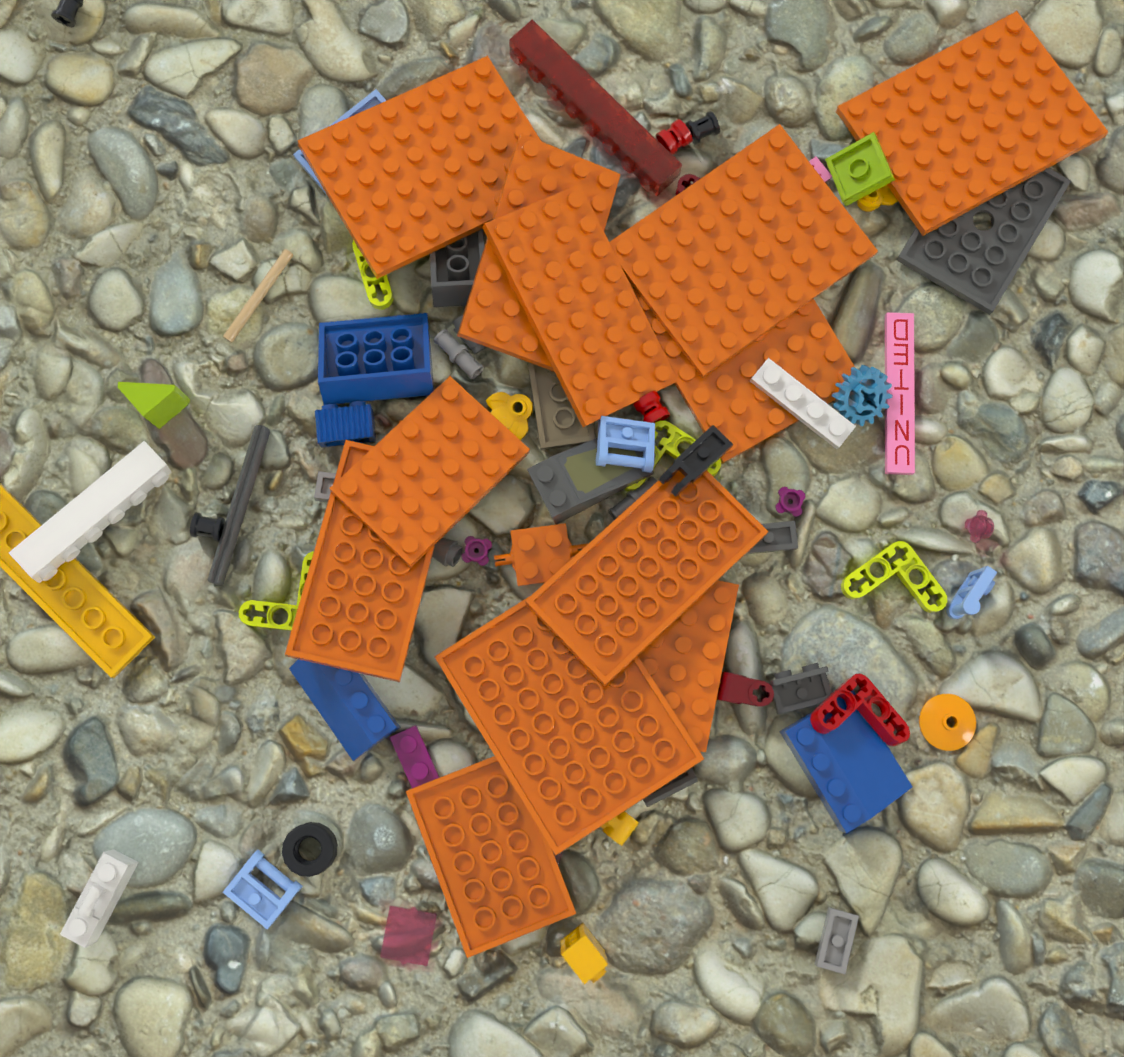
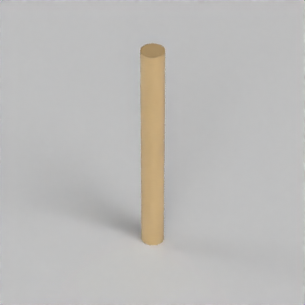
M287 249L283 250L223 336L227 341L232 343L280 276L294 256Z

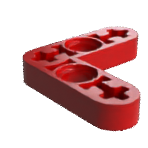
M861 673L845 680L812 712L810 717L812 727L818 733L827 734L838 728L857 709L887 745L892 747L898 746L906 742L910 737L907 723L870 679ZM859 685L860 689L853 695L850 691ZM837 697L844 699L847 705L846 710L838 706ZM872 703L879 706L881 710L880 717L872 711ZM830 712L833 716L825 723L823 721L824 715Z

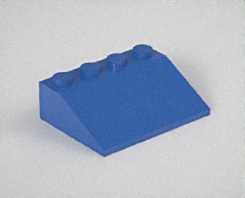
M428 313L319 323L318 385L323 404H341L354 401L430 395L434 391Z
M837 697L838 706L846 710L847 705L844 699ZM857 709L838 728L827 734L818 733L812 727L810 721L812 712L779 731L838 830L848 833L870 820L912 788L911 783L887 744ZM830 712L824 715L823 721L826 723L833 715Z

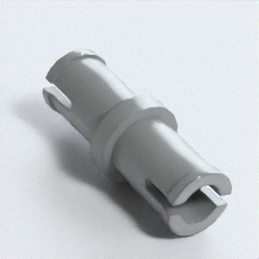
M447 329L440 331L436 335L434 342L449 356V360L453 364H457L470 379L476 378L482 372L483 365Z

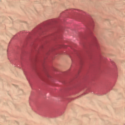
M979 510L976 516L966 520L965 528L970 532V540L978 543L981 539H987L992 535L994 522L991 518L987 517L986 511Z

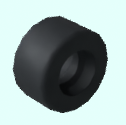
M308 822L296 826L287 834L283 841L282 856L284 863L291 872L299 876L312 877L321 874L333 864L337 856V840L330 828L321 823ZM306 838H314L320 843L321 853L315 860L309 861L300 855L299 846Z

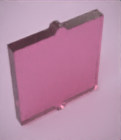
M390 905L380 958L401 961L402 965L412 963L428 966L437 913L420 911L415 906L409 909Z

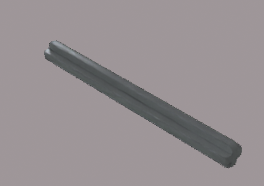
M256 425L252 433L208 576V582L212 584L223 585L270 434V429L262 425Z

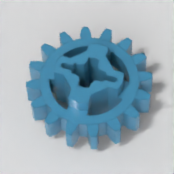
M861 365L860 370L852 367L850 376L843 373L842 378L844 382L835 384L839 388V392L832 394V397L838 400L833 404V407L839 410L838 413L853 424L856 423L859 426H864L865 421L873 424L874 416L877 415L881 418L883 416L881 409L889 408V405L885 403L886 399H890L893 396L887 392L892 387V384L886 381L888 376L881 373L875 367L869 368L865 365Z

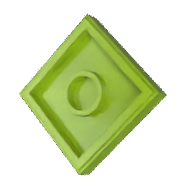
M874 132L825 159L845 206L895 180L877 135Z

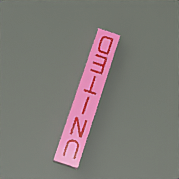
M887 312L885 314V375L888 376L886 381L892 384V387L887 392L893 396L890 399H886L885 402L889 405V408L885 409V474L913 475L915 474L914 313Z

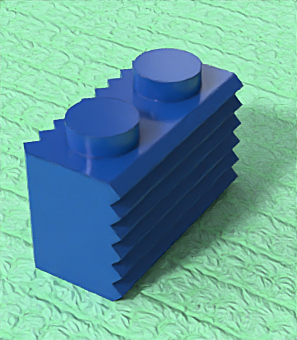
M354 401L349 403V407L327 404L323 405L321 410H315L317 442L321 448L341 446L345 444L346 440L358 443L376 442L374 412L370 404H366L364 401Z

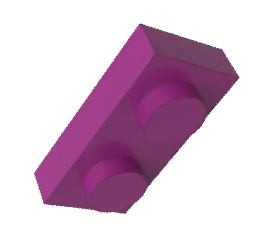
M417 725L390 737L412 788L440 778Z

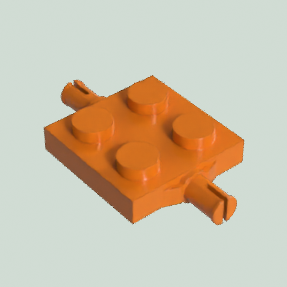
M566 523L510 530L512 539L511 551L509 554L494 555V560L506 559L495 562V567L512 564L516 572L518 586L545 583L568 563L573 556L580 552L578 549H583L588 543L571 545L567 535Z

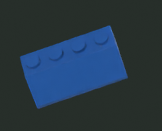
M299 659L289 668L353 761L401 728L363 674Z

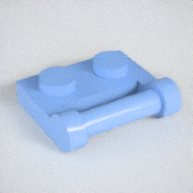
M601 416V419L598 420L596 466L605 467L606 464L640 468L642 472L648 473L653 471L655 423ZM608 447L643 452V458L608 453Z
M985 566L970 572L946 609L947 615L951 619H959L964 614L974 615L980 610L979 600L982 595L986 596L994 587L995 581H993V578L997 571L989 566Z
M258 849L225 888L223 893L263 927L269 929L303 886L297 881H291L264 858L265 854ZM255 867L286 891L281 898L251 874Z

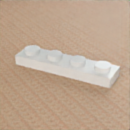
M769 358L750 380L752 384L835 449L842 445L856 427Z

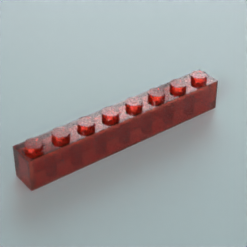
M533 19L509 39V54L512 60L517 65L522 64L528 70L531 79L536 83L540 82L554 101L559 100L565 106L568 115L573 119L577 118L591 137L598 138L602 142L604 150L610 155H615L628 173H633L640 179V184L646 191H652L658 196L680 176L682 164Z

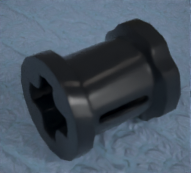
M60 0L57 9L52 11L51 17L64 26L74 27L76 24L75 16L79 7L83 6L84 1Z
M711 111L707 112L705 117L694 122L691 120L686 122V126L692 135V143L695 145L700 143V139L706 136L720 133L718 120Z
M195 512L190 525V536L210 537L219 542L225 519L222 517H218V519L204 517L201 513Z

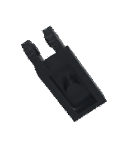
M712 425L674 460L673 465L662 474L659 481L662 484L669 482L679 470L685 478L678 482L671 491L675 497L678 496L690 483L693 484L731 449L733 443Z

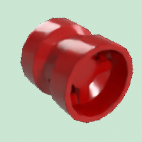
M680 119L674 121L669 129H663L655 135L658 146L668 157L677 153L679 147H686L693 141L691 132Z
M656 390L645 394L639 398L640 400L633 403L637 412L643 415V422L656 423L664 421L671 415L668 409L660 403L661 397Z

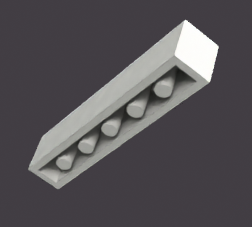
M143 441L12 549L9 554L36 582L40 583L41 581L49 580L57 573V568L65 561L69 562L76 558L84 545L88 542L96 541L102 535V530L109 524H115L120 521L127 509L144 501L147 497L146 493L154 487L163 485L168 480V475L172 473L155 451Z

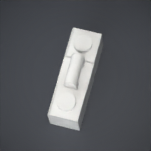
M114 849L104 851L60 935L84 948L96 943L139 862Z

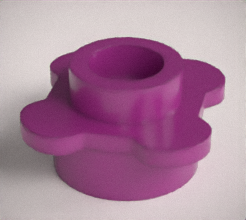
M781 487L778 491L780 496L779 502L775 505L776 511L780 514L784 512L791 513L794 517L800 516L803 512L801 506L805 499V493L802 490ZM789 499H791V500L793 501L792 504H789V503H788V500H789Z
M468 536L464 541L466 546L465 552L462 554V560L465 563L477 562L480 566H485L489 562L487 555L488 550L492 547L491 541L489 539L481 540ZM478 548L479 553H475L474 550Z

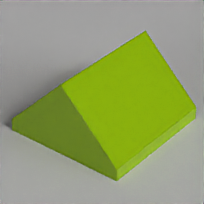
M118 382L117 386L140 414L158 429L188 406L190 398L176 385Z

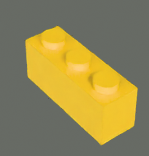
M583 922L560 940L561 955L583 984H586L589 980L594 983L607 972L605 967L608 965L605 950Z

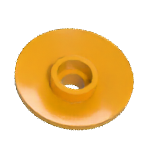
M940 694L929 699L922 707L919 715V727L923 737L930 745L940 750L953 751L964 747L970 742L976 730V717L971 706L963 698L953 694ZM948 717H952L955 720V724L951 728L946 723Z

